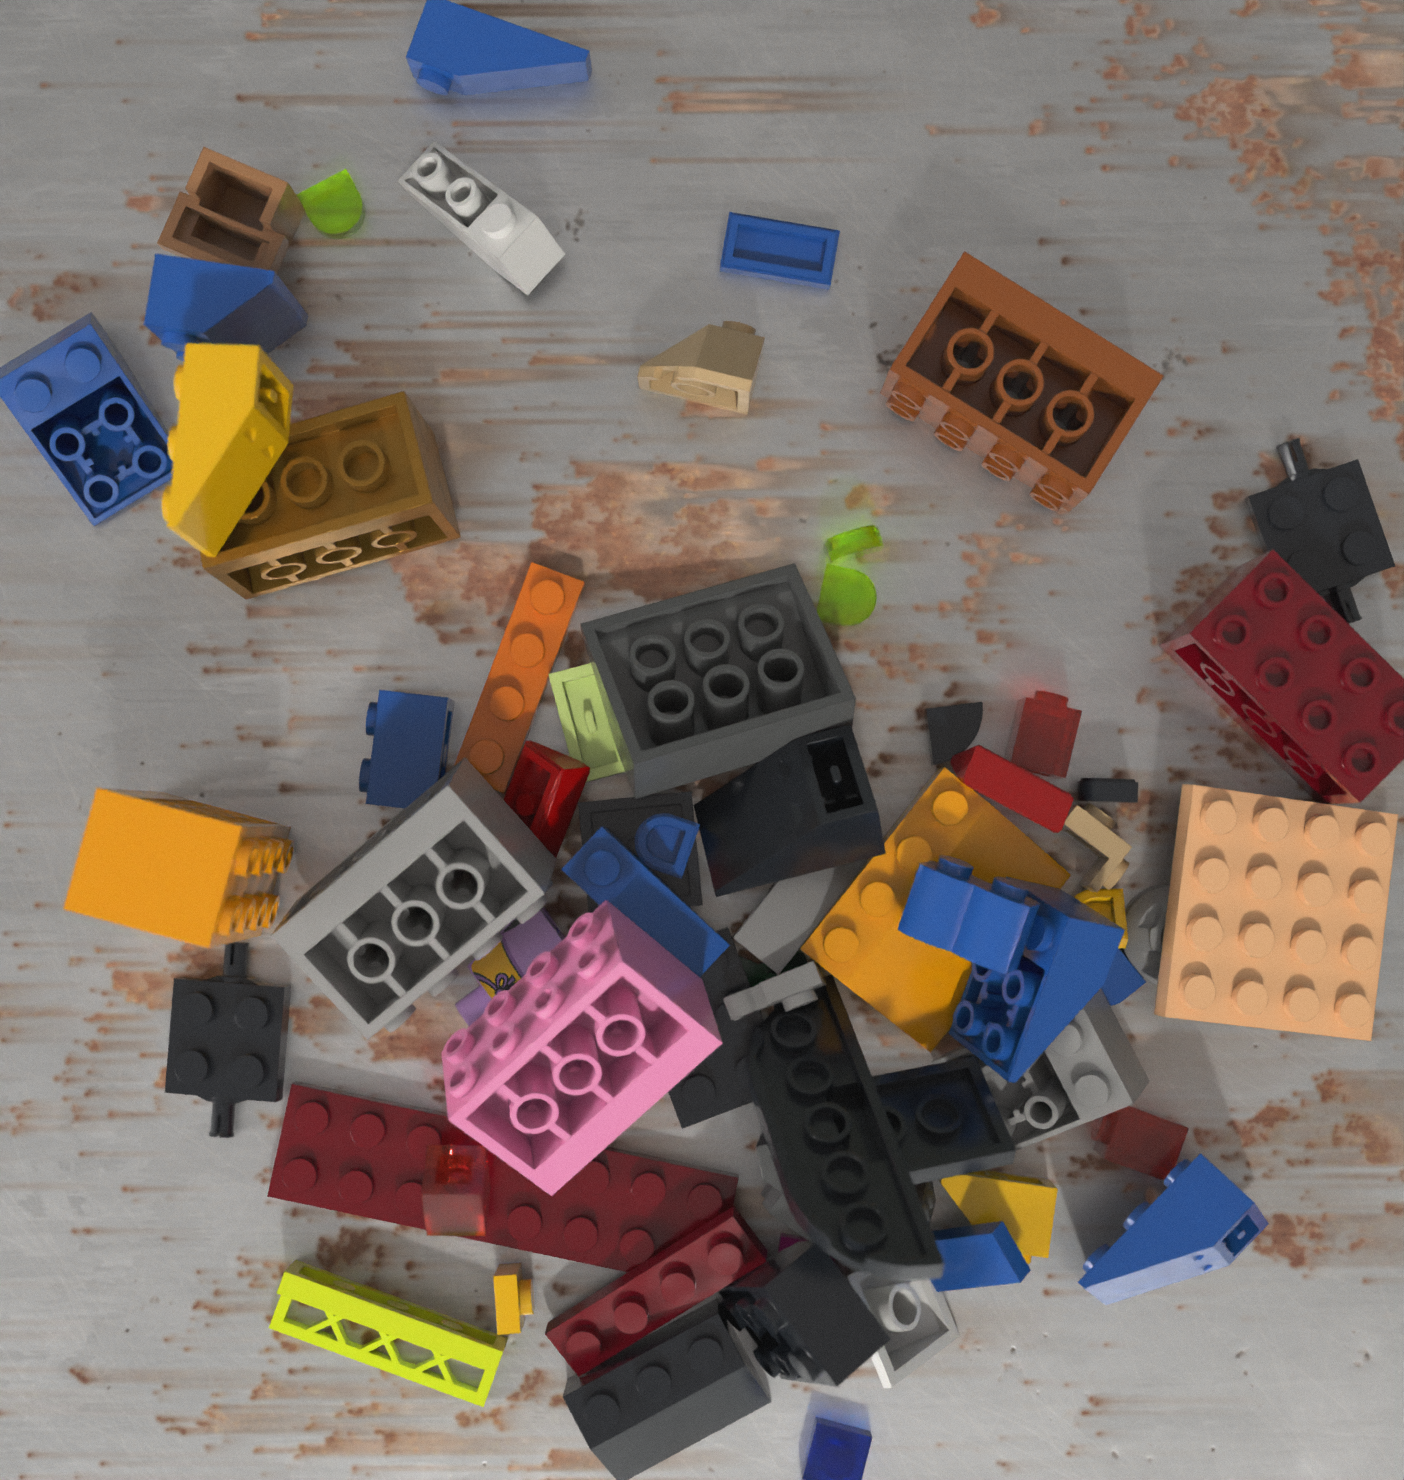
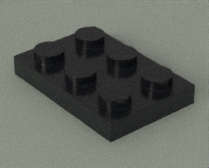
M728 926L716 932L730 946L700 977L706 989L722 1044L668 1091L682 1129L753 1102L748 1082L749 1051L756 1027L760 1028L764 1020L760 1011L736 1021L731 1020L723 998L751 988Z

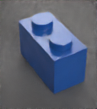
M379 690L378 702L369 703L366 716V735L374 736L371 759L363 758L359 774V791L367 793L366 804L405 809L446 774L454 700L448 697Z

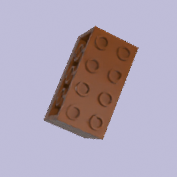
M964 251L890 367L880 394L888 398L886 402L887 407L900 417L912 422L918 417L936 428L933 433L934 436L948 447L960 452L966 447L984 458L981 463L982 466L994 476L1008 482L1014 477L1032 488L1029 495L1042 506L1056 512L1062 507L1070 512L1091 493L1164 375ZM957 360L966 362L970 368L962 367L957 363ZM1006 390L1014 392L1018 399L1010 397ZM1055 419L1062 422L1067 430L1061 429L1055 423Z

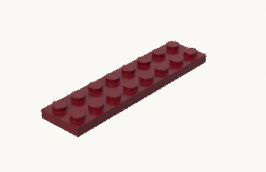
M295 1081L291 1084L267 1197L629 1272L732 1208L739 1174L607 1146L551 1196L450 1122L446 1112Z

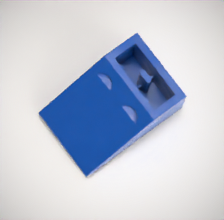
M92 312L0 367V398L93 526L172 479L174 462L171 460L168 450L169 432L125 359Z
M1006 876L1007 879L1028 887L1029 890L1026 897L1040 903L1018 968L1013 972L1003 974L972 963V971L961 1001L956 1006L953 1014V1023L949 1035L1007 1082L1016 1083L1105 984L1125 929L1059 888Z
M1200 1153L1192 1162L1184 1159L1170 1171L1163 1183L1167 1189L1152 1204L1145 1201L1129 1214L1123 1224L1127 1231L1111 1247L1108 1244H1104L1089 1256L1082 1268L1086 1274L1078 1283L1103 1304L1109 1305L1229 1266L1269 1223L1255 1202Z

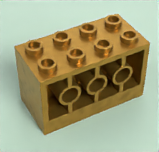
M405 391L290 424L287 446L217 556L208 557L199 551L203 569L247 600L461 538L434 432Z

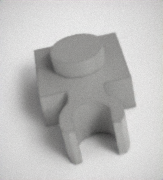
M812 961L762 981L756 986L727 996L723 1000L731 1020L736 1021L781 1002L785 1012L802 1007L818 999L814 989L827 984L818 963Z

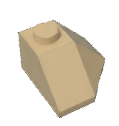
M724 321L722 327L708 324L640 365L637 376L639 389L748 415L763 354L765 337L755 335V328L740 322Z

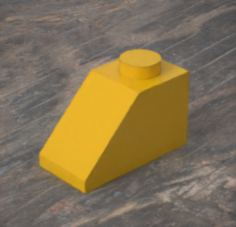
M982 1170L938 1179L972 1225L1003 1221L1027 1264L1031 1263L1032 1256L1048 1258L1058 1190L1049 1179L991 1170Z

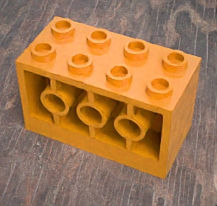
M97 788L63 909L205 948L261 936L263 928L270 929L277 915L280 897L274 895L273 891L278 873L285 874L293 857L295 842L288 839L291 826L164 792Z

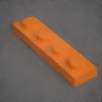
M531 562L454 764L455 766L462 759L466 758L494 790L504 794L507 792L523 746L550 680L548 674L553 672L586 585L584 581Z

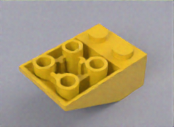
M186 343L184 364L177 366L174 378L175 394L180 404L178 424L171 426L168 436L169 455L174 463L171 485H166L162 495V512L168 528L204 555L216 557L289 442L294 385L260 346Z

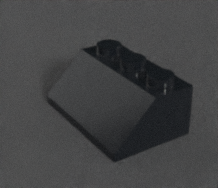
M718 1298L638 1340L580 1377L575 1374L567 1379L563 1399L588 1447L616 1480H629L771 1403V1398L738 1335L719 1307L720 1301Z

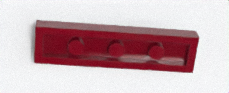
M735 1206L549 1321L545 1335L577 1376L580 1377L767 1262L768 1250Z

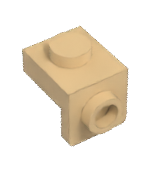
M1087 803L1084 809L1078 805H1071L1062 830L1098 857L1079 885L1086 890L1096 893L1102 886L1109 890L1126 872L1129 862L1124 857L1132 846L1111 831L1116 823L1102 810L1090 803Z

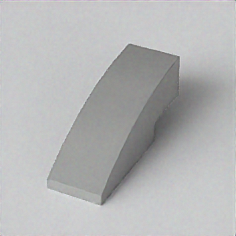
M868 859L774 882L768 893L734 933L733 938L779 975Z

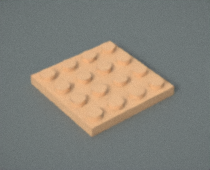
M1182 784L1154 1015L1371 1041L1398 814L1193 784Z

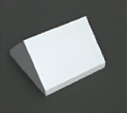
M835 1260V1264L891 1339L871 1357L884 1389L893 1388L960 1336L943 1293L936 1291L930 1279L896 1280L875 1276L862 1271H856L855 1273Z

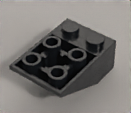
M851 724L792 740L693 805L697 822L700 824V835L716 897L886 854L878 808Z
M800 1241L767 1257V1262L718 1291L723 1298V1301L719 1303V1307L725 1317L738 1331H742L745 1328L758 1346L753 1350L755 1358L773 1378L780 1376L781 1379L838 1387L891 1340L829 1254L814 1241Z

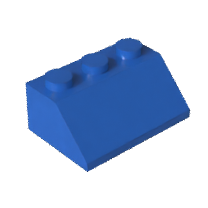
M155 253L144 325L161 339L162 346L172 349L176 353V358L184 361L186 343L260 346L266 354H269L307 326V312L275 271Z

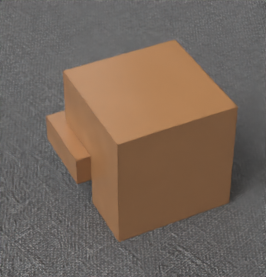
M203 147L185 187L190 195L179 192L157 244L163 250L183 258L272 270L278 274L306 209L288 182Z

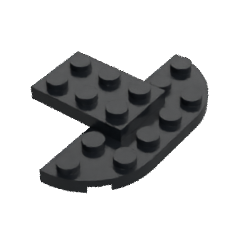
M833 975L824 976L827 985L814 989L818 998L816 1001L785 1012L782 1002L775 1004L774 1010L764 1020L760 1028L756 1027L750 1045L748 1066L749 1090L786 1202L797 1223L807 1236L829 1255L850 1267L875 1276L896 1280L941 1278L945 1263L914 1184L1011 1165L1014 1163L1016 1148L976 1056L872 1076Z

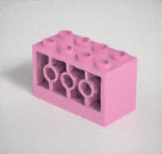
M605 900L592 913L587 912L581 915L571 926L568 935L550 952L545 951L539 954L529 965L526 974L508 991L502 990L497 993L486 1006L484 1013L467 1029H459L449 1038L441 1052L448 1120L552 1196L722 1044L703 980L609 901Z

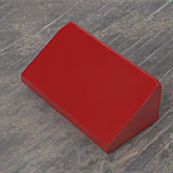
M525 741L504 801L556 858L590 773V767L575 758L539 743Z
M976 745L952 757L950 765L958 779L966 786L1054 833H1059L1062 830L1074 800L1070 793L981 745Z

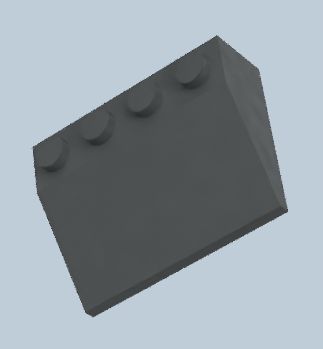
M795 563L580 624L617 752L635 799L758 763L796 738L850 724L851 727L853 726L856 697Z

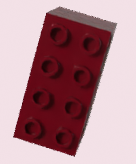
M1273 549L1238 566L1159 645L1317 803H1361L1404 760V678Z

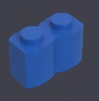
M940 855L938 862L928 861L920 863L897 930L929 945L953 952L985 968L1003 974L1017 970L1040 906L1039 902L1026 897L1029 888L1016 881L998 876L994 877L992 883L985 882L971 875L974 868L971 864L946 855Z

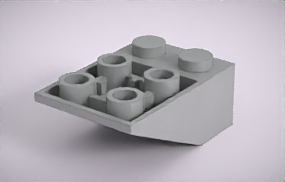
M1102 989L1092 997L1016 1083L1007 1082L976 1057L1016 1151L1134 1104L1150 1082ZM961 1045L934 1059L932 1064L973 1057L975 1055Z

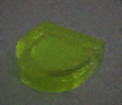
M347 169L297 194L314 227L319 233L328 238H347L356 233L363 224L365 204Z
M869 525L849 530L827 539L823 546V551L829 567L882 551L884 544L879 528L875 527V525Z
M826 564L816 609L821 622L842 627H853L863 623L871 615L876 605L877 594L873 582L867 575L858 570Z

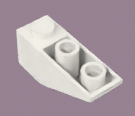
M435 141L397 181L406 192L492 269L526 295L531 293L565 255L537 215Z

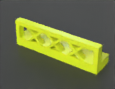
M295 1260L284 1271L277 1290V1294L281 1296L272 1317L270 1329L484 1407L508 1337L497 1335V1333L299 1260ZM296 1300L325 1311L327 1317L314 1324L306 1325L287 1318L292 1301ZM347 1319L377 1330L381 1337L364 1345L350 1341L340 1320ZM331 1325L335 1335L321 1329ZM399 1338L429 1349L433 1352L434 1356L416 1365L402 1360L394 1340ZM385 1345L388 1354L374 1349ZM453 1358L483 1369L484 1373L479 1387L477 1388L456 1380L447 1360ZM438 1365L442 1374L428 1369Z

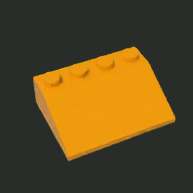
M945 767L934 772L884 835L883 841L886 854L868 858L845 891L799 948L930 1053L952 1026L953 1014L956 1006L961 1001L972 971L973 962L953 952L919 941L897 930L920 863L928 861L938 862L940 855L954 857L971 864L974 867L971 875L988 883H992L995 876L1003 878L1007 876L1061 889L1071 876L1069 872L995 807L970 787L963 784Z

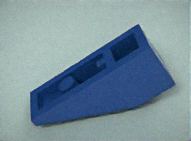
M448 0L426 1L406 55L414 78H417L416 82L426 90L440 95H447L449 90L467 96L589 81L592 73L589 50Z
M602 826L561 869L599 906L605 900L609 901L699 977L730 946L722 936L605 826Z

